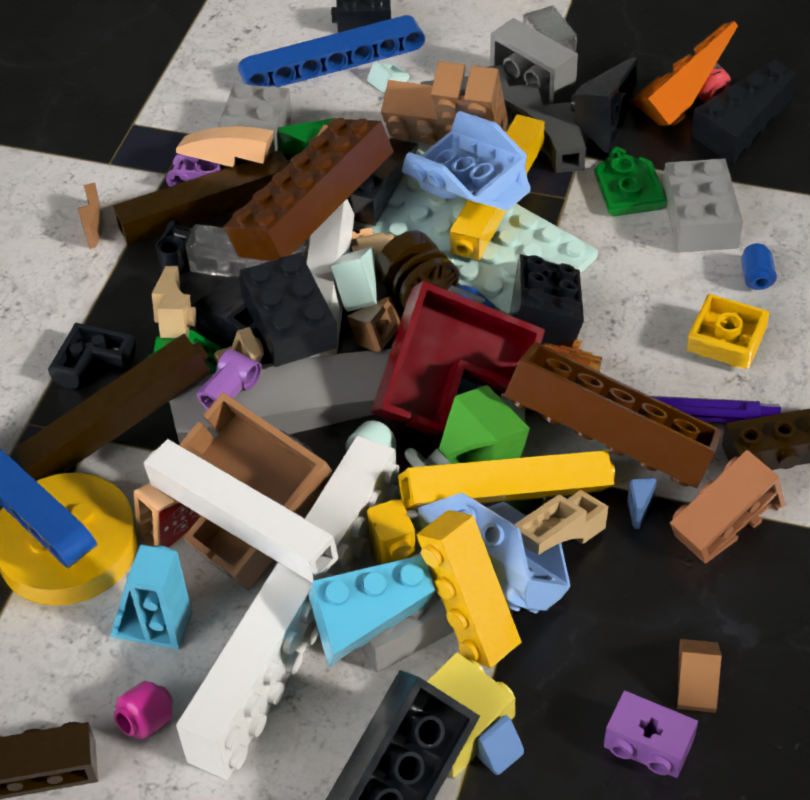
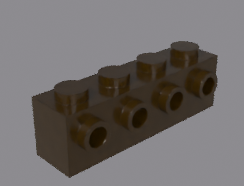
M810 409L726 423L722 446L728 461L736 456L740 457L748 450L771 470L789 469L796 465L810 463Z

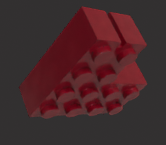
M422 281L411 289L370 413L396 423L406 421L404 426L431 436L443 433L461 378L483 386L488 385L491 389L505 394L518 362L534 342L541 344L545 329Z

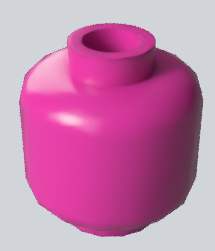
M142 681L117 698L116 710L114 711L116 725L126 736L145 739L170 722L172 717V697L165 687L158 686L153 682Z

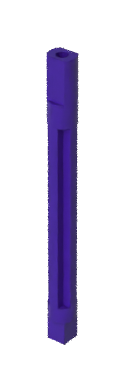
M651 396L704 422L730 423L781 414V406L779 404L760 403V401ZM532 409L525 410L527 413H539Z

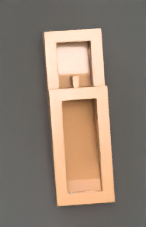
M244 126L217 127L202 130L185 136L177 146L176 153L229 167H234L239 158L264 164L271 152L274 131Z

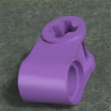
M177 154L173 160V170L169 171L166 176V182L170 187L182 183L183 180L188 181L222 170L223 167L222 164Z

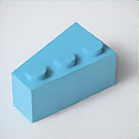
M140 545L124 586L110 637L179 650L193 611L178 553L176 550H171L165 546L152 547Z
M422 555L312 582L308 596L328 667L333 666L353 650L361 648L378 634L392 628L428 605L435 588L427 563Z

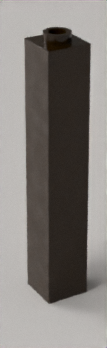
M279 150L270 153L264 164L249 160L234 165V167H228L113 205L118 228L127 246L162 235L168 223L172 220L178 221L180 225L189 226L242 208L253 199L252 197L257 191L262 190L270 183L272 177L282 171L291 162V159L287 160L283 152Z
M183 333L13 450L24 470L35 481L48 476L63 474L212 373L204 362L209 356L199 341L192 344L185 333Z

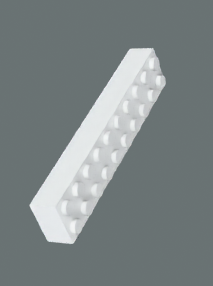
M357 436L306 516V520L332 534L336 543L339 558L320 579L354 571L353 567L358 559L362 560L366 556L370 545L367 510L369 507L399 499L400 487L397 480L399 465L396 464V450L394 448ZM279 562L176 724L187 763L225 780L230 778L234 769H239L243 765L247 757L248 745L254 736L258 737L262 733L267 720L266 715L271 706L277 705L280 702L287 679L290 674L294 675L297 673L302 663L303 652L308 644L312 645L316 641L319 634L308 596L312 582Z

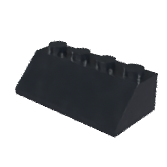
M399 670L326 800H434L479 720L480 715L419 676Z

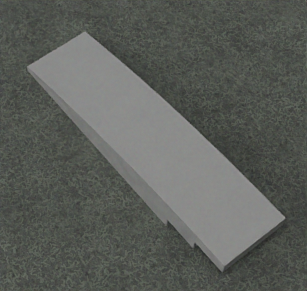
M383 349L379 352L361 351L304 358L278 367H274L273 363L261 365V374L256 384L249 390L243 388L234 397V400L286 435L374 415L370 412L391 349ZM213 374L207 375L169 401L179 443L183 441L197 422L203 424L214 438L219 435L203 417L207 410L197 398L198 390Z

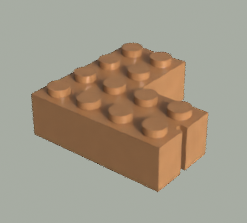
M438 61L433 86L388 80L381 114L386 123L389 136L403 141L415 139L420 140L424 144L435 145L451 131L456 113L459 111L477 115L488 121H494L506 132L508 117L499 70L471 65L464 96L460 95L466 68L465 64Z
M222 392L203 415L219 435L214 438L203 424L197 422L179 446L305 519L334 472L327 462ZM200 516L183 537L198 554L248 591L274 560L203 516Z

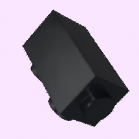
M336 0V7H331L332 23H337L339 33L391 19V0Z

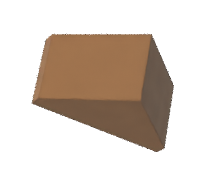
M391 296L377 301L376 305L364 307L347 316L357 345L374 352L383 350L400 325Z
M680 639L677 709L716 713L722 657L718 642Z

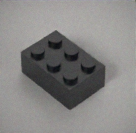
M301 252L239 270L241 297L274 367L337 348V322Z

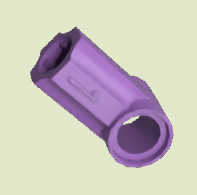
M228 349L221 356L217 365V371L198 390V401L208 410L222 392L234 399L243 388L246 390L251 389L260 377L261 363L233 349Z

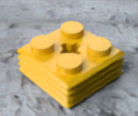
M707 294L688 334L686 350L703 358H711L728 363L732 367L749 369L767 328L770 312L713 294Z

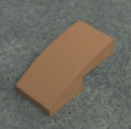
M95 182L83 185L88 205L78 207L89 249L96 248L103 227V213Z

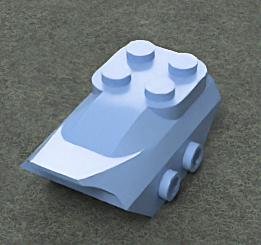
M462 111L456 113L451 131L421 156L411 152L406 154L401 171L417 180L424 191L438 197L454 199L459 196L506 211L527 195L531 188L526 175V153L496 122L488 121L477 115H471Z
M461 492L418 507V517L412 522L415 530L418 531L424 529L447 510L474 515L508 608L520 611L521 607L533 613H538L539 610L546 611L560 600L571 587L561 543L547 549L540 555L524 547L520 528L514 524L526 517V515L506 502L485 507Z

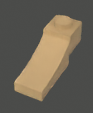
M165 266L152 292L154 321L159 323L160 338H178L183 333L186 335L191 326H195L196 308L191 307L190 295L183 294L180 291L178 266Z
M582 490L568 499L559 494L514 525L520 528L523 546L540 555L547 549L571 539L584 544L606 528L608 506Z

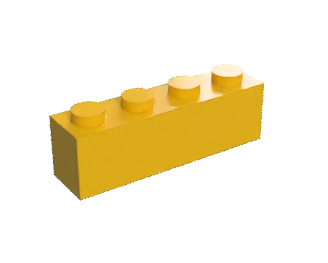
M447 510L416 534L422 548L421 555L430 568L434 579V588L443 601L447 611V620L453 627L459 642L460 653L467 660L473 659L482 666L492 668L521 643V639L474 515Z

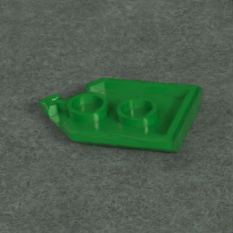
M615 146L609 152V157L604 162L599 163L594 169V175L608 213L612 216H621L661 210L665 207L667 199L652 161L641 156L639 159L625 154L626 150Z

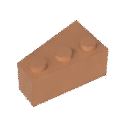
M748 450L740 457L732 458L726 464L724 472L717 479L705 483L700 489L698 496L689 505H683L675 512L670 522L675 537L706 564L738 540L736 533L749 524L755 528L762 522V518L759 517L762 513L771 507L778 511L785 506L779 476Z

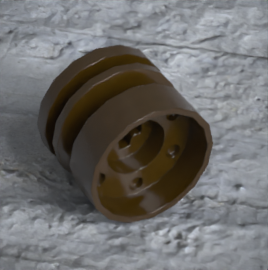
M418 230L406 231L394 237L384 246L375 263L376 277L393 294L404 309L411 289L422 281L450 292L454 291L459 282V271L456 266L448 260L443 252H440L436 244L425 233Z

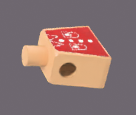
M150 483L134 490L136 530L138 538L147 546L155 547L160 545L170 548L187 534L201 516Z

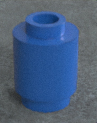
M761 243L747 246L741 256L745 284L754 290L769 288L777 279L772 252Z

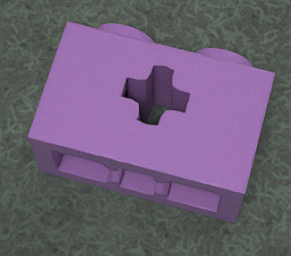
M624 690L606 727L604 747L610 749L619 758H631L647 765L651 771L657 774H668L678 778L693 744L698 721Z

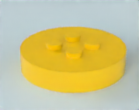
M63 473L36 481L89 530L98 544L69 569L63 566L4 508L0 510V573L4 581L15 593L35 603L54 606L69 605L96 597L108 590L123 577L136 555L138 534L130 503L119 488L98 476L85 473Z

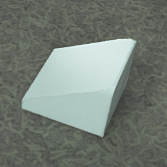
M373 62L367 81L381 92H385L388 80L406 82L410 76L392 62Z

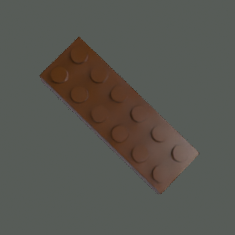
M336 118L329 122L328 127L319 136L314 137L301 153L295 155L282 171L272 177L270 183L262 190L257 191L253 195V199L243 208L237 210L233 214V218L223 226L238 257L272 261L291 255L394 152L382 122Z
M534 342L520 359L504 394L505 397L511 399L515 406L543 414V418L546 421L555 425H566L574 429V432L579 437L586 440L595 439L605 444L606 448L612 453L620 456L626 454L638 460V463L645 469L650 471L659 470L669 475L672 481L684 487L692 486L696 489L698 488L716 452L723 431L537 342Z

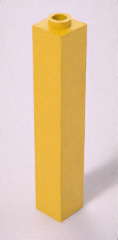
M517 114L506 134L526 153L525 168L527 175L544 144L545 121ZM467 200L450 230V253L480 261L506 210Z
M608 450L411 467L399 474L398 480L401 500L407 511L418 510V507L461 492L479 503L552 497L559 494L561 496L573 495L580 490L585 493L601 492L614 485L615 467L610 460Z

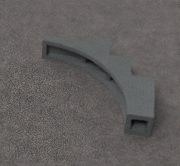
M503 65L489 66V68L499 70L508 117L507 124L511 125L517 114L545 121L544 144L541 149L549 158L555 173L584 170L586 147L580 127L575 123V112L571 111V102L543 105L537 83L508 86ZM469 76L463 77L460 91L462 96L465 95ZM434 80L423 81L420 84L433 86Z

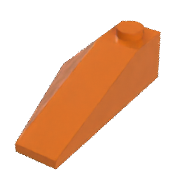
M736 22L723 24L694 48L695 55L689 54L673 64L674 67L672 69L674 71L671 74L667 73L662 77L658 76L630 101L660 126L670 124L674 126L685 118L686 114L684 112L694 102L738 27Z

